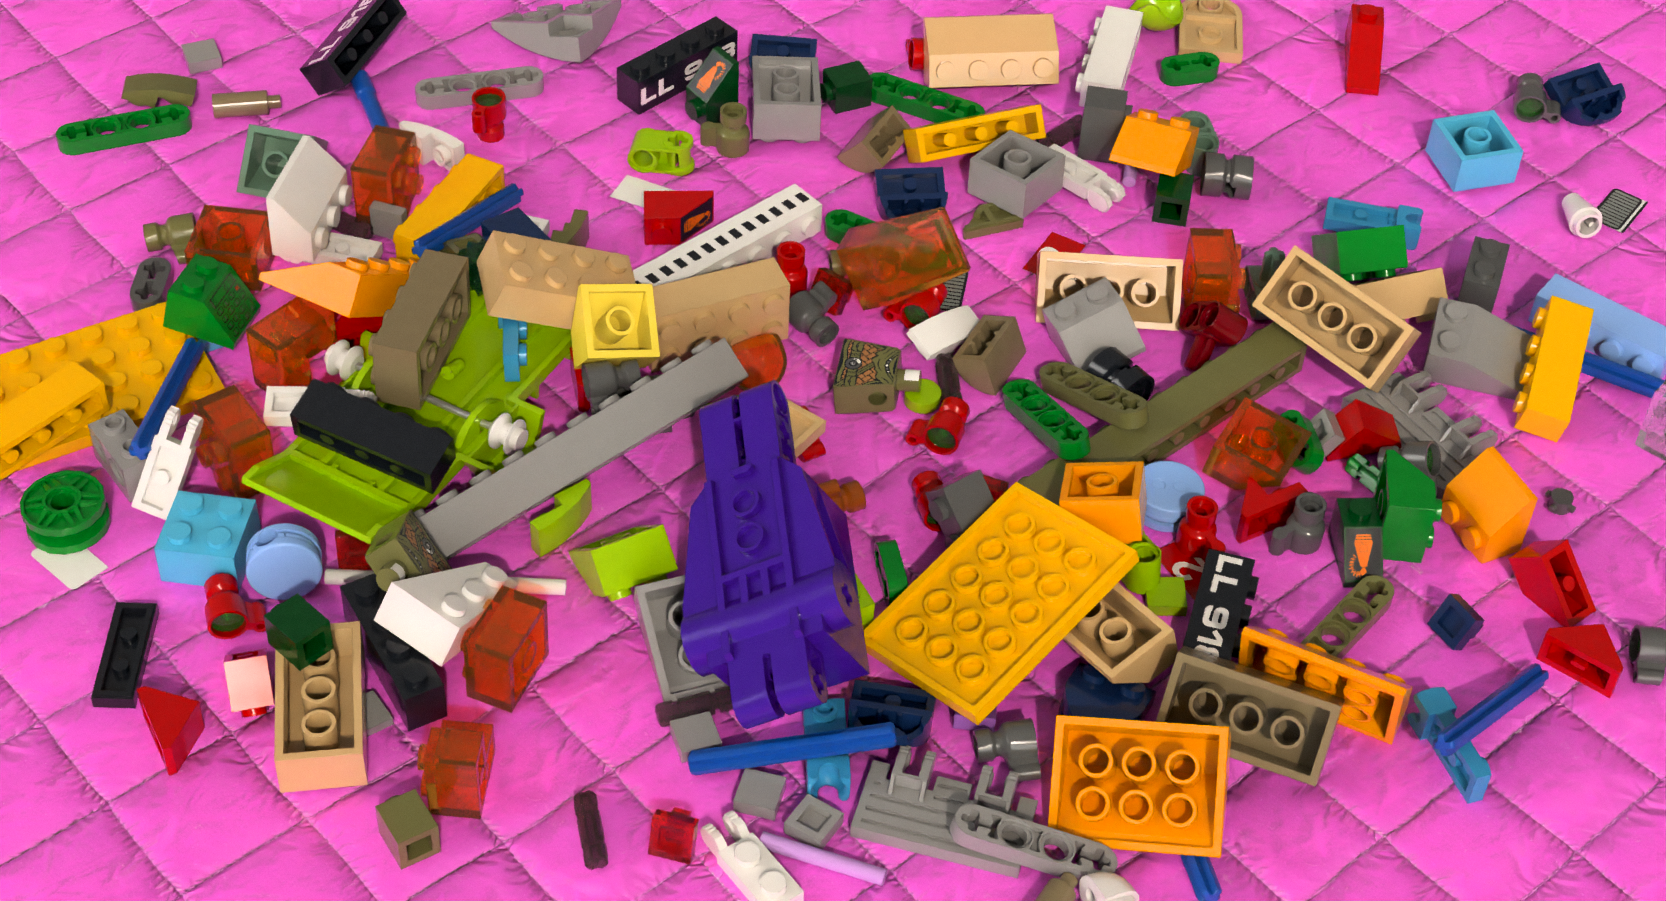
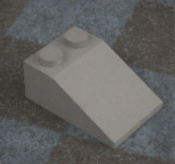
M752 56L753 139H760L765 142L794 140L798 143L820 141L822 104L818 57Z
M1440 297L1432 324L1423 371H1427L1432 375V382L1515 400L1518 392L1523 391L1524 385L1519 383V378L1525 363H1529L1530 356L1525 355L1531 335L1478 305Z
M685 575L635 586L633 600L664 706L730 690V687L715 674L705 677L697 674L684 651L681 639V622L683 619Z

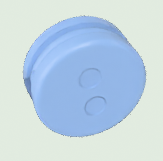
M1174 461L1150 463L1144 466L1147 497L1144 525L1161 532H1177L1179 522L1185 516L1189 499L1194 496L1205 495L1204 483L1193 469L1184 464Z
M290 523L274 524L258 531L248 542L246 548V576L251 587L259 594L271 599L288 600L297 593L301 597L308 594L320 582L323 572L322 549L318 538L308 529Z

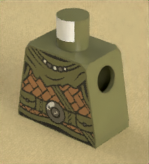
M844 339L833 384L835 414L893 411L896 409L899 391L920 392L922 372L921 370L902 369L901 351L898 348Z
M412 509L381 527L365 554L366 562L376 575L378 586L384 591H388L391 582L452 569Z

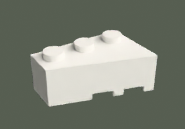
M487 562L391 582L374 621L439 666H443L501 621L519 584L509 578L502 569L492 566Z

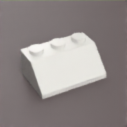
M302 136L267 195L266 204L272 255L314 262L320 250L326 248L332 228L338 226L344 206H349L352 198V186L348 185L347 170L310 136Z

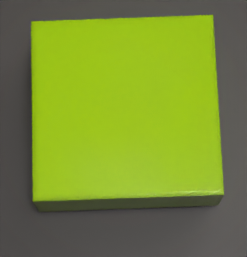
M1160 577V583L1152 590H1146V595H1144L1145 606L1157 616H1186L1188 606L1184 577Z

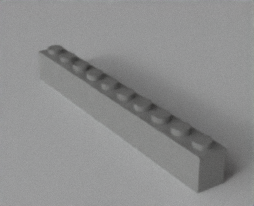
M725 337L714 344L710 339L704 341L691 350L693 354L691 358L684 362L681 361L680 357L675 358L660 369L663 374L651 380L649 375L641 378L629 387L632 392L620 399L618 394H614L598 405L601 411L588 417L586 412L578 415L566 424L569 428L567 431L558 436L554 431L544 435L534 443L537 447L535 450L524 455L522 450L517 451L501 462L504 466L501 470L494 474L489 469L483 471L469 481L472 487L460 494L456 489H453L435 501L438 507L428 513H425L421 508L415 511L414 514L446 560L451 559L551 499L564 488L576 484L699 410L707 403L714 401L739 386L749 375Z

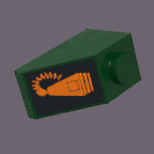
M719 46L711 50L686 87V113L700 125L708 121L721 123L720 107L728 102H738L739 62Z
M1337 498L1328 530L1343 588L1355 587L1366 576L1378 575L1383 577V525L1375 498Z

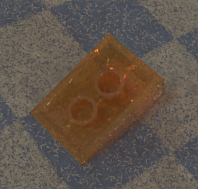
M945 207L849 228L836 249L863 311L896 304L917 293L969 272L971 268Z

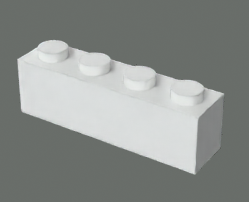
M1106 5L1103 17L1096 18L1087 54L1083 58L1081 73L1078 74L1075 92L1080 93L1079 106L1084 107L1088 85L1118 90L1125 89L1140 39L1144 12Z

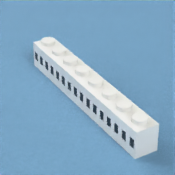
M793 184L634 269L636 284H652V286H657L773 258L777 255V247L781 243L787 241L800 243L821 231L822 204L798 185Z

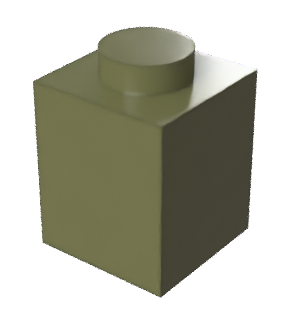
M416 789L402 795L392 796L384 803L375 806L379 833L401 870L441 852L438 825Z

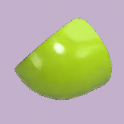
M1136 0L1129 7V10L1144 12L1142 26L1152 31L1172 29L1181 23L1183 19L1181 0Z

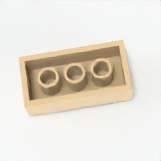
M495 230L492 231L476 261L488 316L570 330L578 286L580 284H636L628 255Z
M1296 245L1291 249L1252 304L1253 307L1364 386L1377 393L1422 334Z
M774 257L653 286L660 357L648 365L652 373L661 371L660 369L677 357H680L682 362L693 356L691 350L708 339L714 344L725 337L734 352L788 339L790 284Z
M360 621L330 623L334 648L301 671L275 649L274 762L280 793L368 785L365 651Z

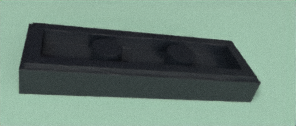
M116 602L91 695L93 707L136 708L138 700L136 689L140 688L159 616L157 603Z

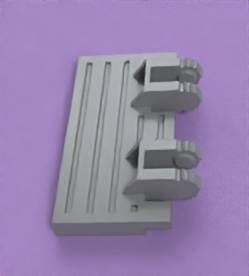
M1421 371L1407 378L1400 372H1396L1389 377L1378 393L1365 387L1343 397L1341 409L1345 408L1353 400L1358 399L1393 414L1402 448L1411 441H1435L1441 454V468L1436 477V497L1438 499L1443 498L1446 485L1486 448L1495 446L1498 440V434L1491 429L1469 439L1483 425L1482 420L1477 415H1473L1470 418L1467 417L1455 423L1439 407H1435L1444 401L1448 393L1442 384L1423 391L1429 387L1432 381V375L1427 371Z
M911 746L900 747L890 780L887 779L890 764L876 760L872 761L851 823V837L1018 879L1021 865L967 849L957 844L950 834V824L958 808L965 804L981 805L1033 822L1038 800L1020 796L1017 810H1011L1018 785L1019 773L1010 771L1009 775L1006 776L1002 797L988 794L989 787L993 782L994 772L993 766L984 764L974 800H969L973 784L937 776L934 789H928L935 767L936 752L927 750L922 760L919 776L905 773L911 761ZM967 821L968 829L976 831L974 829L975 823ZM990 827L991 831L988 836L992 838L996 829ZM1009 831L1002 833L1004 841L1009 845L1015 847L1023 845V841L1018 834Z

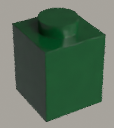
M860 61L823 69V83H820L821 98L824 103H828L835 114L871 106L873 79Z
M1160 173L1152 222L1186 227L1194 175L1180 173L1173 177Z
M298 593L285 602L276 605L270 612L264 615L268 643L299 671L334 648L330 621Z

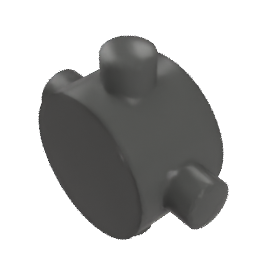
M1556 488L1545 493V496L1549 498L1547 507L1551 513L1565 515L1576 510V507L1572 505L1574 496L1571 491Z

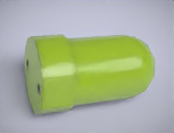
M460 358L454 359L441 368V375L446 380H452L464 370L465 362Z

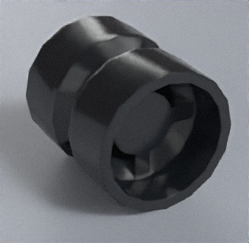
M1109 347L1096 355L1086 372L1143 397L1146 401L1151 396L1155 385L1154 379L1138 365L1133 366V361L1116 347Z

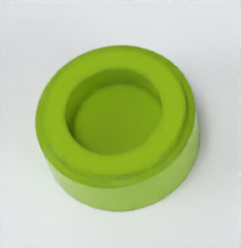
M922 379L920 392L904 391V404L915 413L928 414L934 412L940 406L941 388L931 380Z

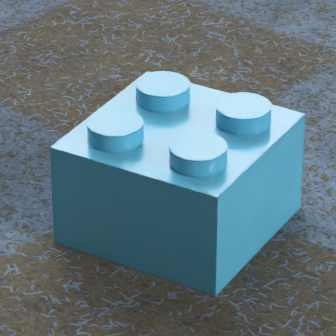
M1495 110L1433 119L1425 149L1453 192L1514 183L1524 152Z
M178 490L154 548L161 581L204 586L206 580L211 576L226 573L236 578L238 589L240 590L246 575V548L248 542L254 534L261 530L256 500Z

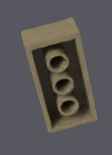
M425 249L418 263L414 262L412 264L406 284L398 288L393 307L385 311L381 328L378 333L372 334L369 341L368 353L370 356H373L371 384L375 385L378 402L421 410L441 372V368L445 365L471 316L468 257Z
M1183 646L1177 652L1156 722L1229 727L1231 732V758L1316 787L1345 699Z

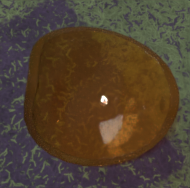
M764 333L730 346L749 375L738 386L740 389L745 391L772 380L778 383L781 381L786 370L787 356L778 334Z

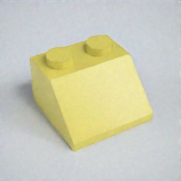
M580 284L578 286L571 327L574 369H582V364L604 360L610 361L614 366H619L622 361L633 359L637 360L639 368H645L660 357L652 284Z

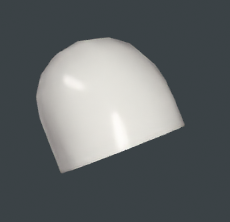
M1096 872L1082 876L1079 881V892L1082 901H1139V894L1125 878L1115 873Z

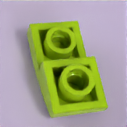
M587 478L555 494V509L545 512L530 521L531 548L539 557L544 556L564 543L587 519L592 510L591 482Z

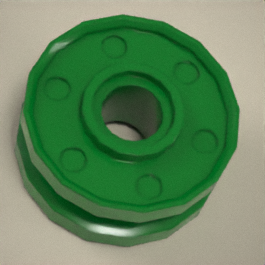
M65 470L48 474L36 480L27 488L20 501L21 516L26 524L29 540L36 548L49 554L66 555L83 551L95 545L107 533L111 524L110 510L106 502L103 485L96 477L83 471Z

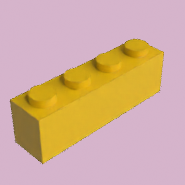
M1041 104L1024 105L903 130L909 163H923L981 151L1009 130L1032 140L1046 138Z
M467 153L458 164L451 168L450 173L440 184L434 186L428 197L415 207L413 213L405 222L397 226L393 235L396 258L407 262L410 257L420 259L417 254L412 253L414 240L504 188V165Z
M1553 295L1545 308L1538 307L1532 321V327L1536 328V334L1531 336L1525 355L1530 356L1529 363H1525L1519 378V383L1524 385L1523 391L1518 392L1512 408V412L1517 413L1514 428L1554 442L1559 440L1571 420L1594 309Z
M73 361L0 407V481L109 411L110 407L104 382L76 361Z

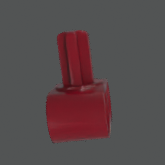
M1216 300L1190 303L1184 309L1179 320V328L1195 338L1184 363L1186 370L1193 373L1200 369L1210 359L1214 347L1237 344L1247 330V319Z

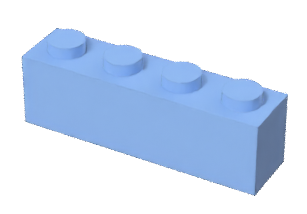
M1557 273L1537 293L1528 319L1529 322L1532 323L1538 307L1545 308L1552 295L1592 308L1594 312L1586 350L1602 358L1660 379L1666 375V326Z

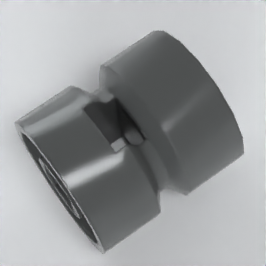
M1205 152L1201 171L1200 195L1220 197L1222 193H1227L1231 199L1249 200L1253 181L1254 157L1234 154L1231 159H1227L1224 153Z

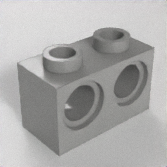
M122 409L88 424L95 457L131 503L133 502L147 459L140 460L137 456L130 455L128 448L138 427L125 410Z

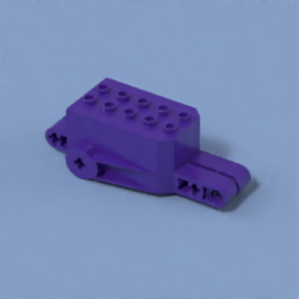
M775 380L740 392L739 397L732 395L700 408L699 418L707 482L704 483L703 490L690 510L682 609L683 619L681 622L683 648L692 668L697 674L703 677L715 674L730 687L735 715L745 729L782 718L785 713L791 715L822 705L827 702L828 687L870 674L847 516L820 486L797 465L788 402L782 387Z

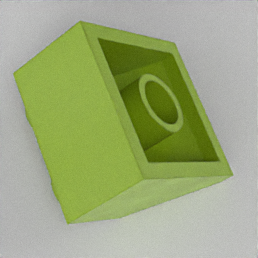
M663 524L638 525L568 551L571 560L593 595L599 597L608 596L609 601H615L631 595V587L641 583L648 584L668 579L666 574L678 570Z

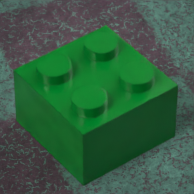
M1404 225L1311 236L1313 258L1346 281L1396 276L1395 269L1408 267Z

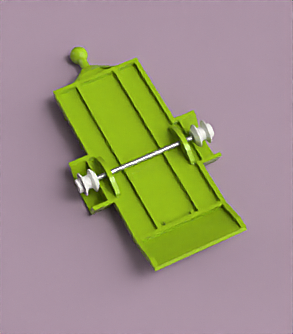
M472 263L469 266L471 316L445 363L446 365L454 359L460 358L465 362L464 370L452 380H446L440 372L421 410L377 401L382 408L394 413H406L417 423L429 428H441L453 437L456 458L434 494L299 436L283 452L253 465L242 476L241 483L361 541L371 544L381 527L410 509L413 512L421 508L424 510L464 466H467L475 476L487 469L494 474L504 468L501 462L519 450H522L524 455L537 448L534 443L540 439L546 410L532 405L525 400L529 396L537 399L539 397V385L564 358L570 360V347H572L571 330L527 322V340H520V343H527V366H520L519 382H505L503 328H498V317L488 316L478 267L477 264ZM365 330L361 334L359 346L350 348L349 342L344 339L332 344L327 349L324 357L327 373L330 375L339 373L342 381L338 385L345 387V389L369 390L376 396L375 385L371 384L373 356H370L368 353L369 341L373 333Z

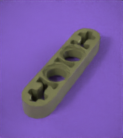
M1051 362L1039 370L1041 387L1045 393L1112 425L1132 430L1143 427L1149 421L1147 401L1137 394L1066 362Z
M1370 575L1363 578L1311 631L1301 644H1316L1325 649L1327 654L1342 659L1391 606L1394 596L1392 583L1378 575ZM1375 593H1378L1371 600L1370 604L1366 602L1368 594L1373 595ZM1355 612L1364 621L1358 623L1351 622L1343 614ZM1334 635L1342 641V644L1336 646L1327 644L1322 639V636Z

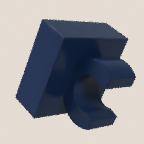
M1449 594L1427 624L1452 650H1462L1469 640L1474 638L1481 630L1485 620L1459 594Z

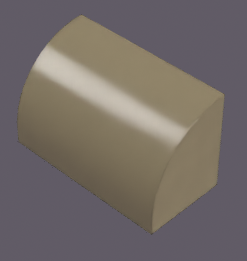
M892 105L867 120L837 158L853 170L864 173L875 172V169L883 168L905 141L903 130L911 127Z
M984 315L952 358L960 376L970 386L980 392L996 396L1027 352L1016 317Z

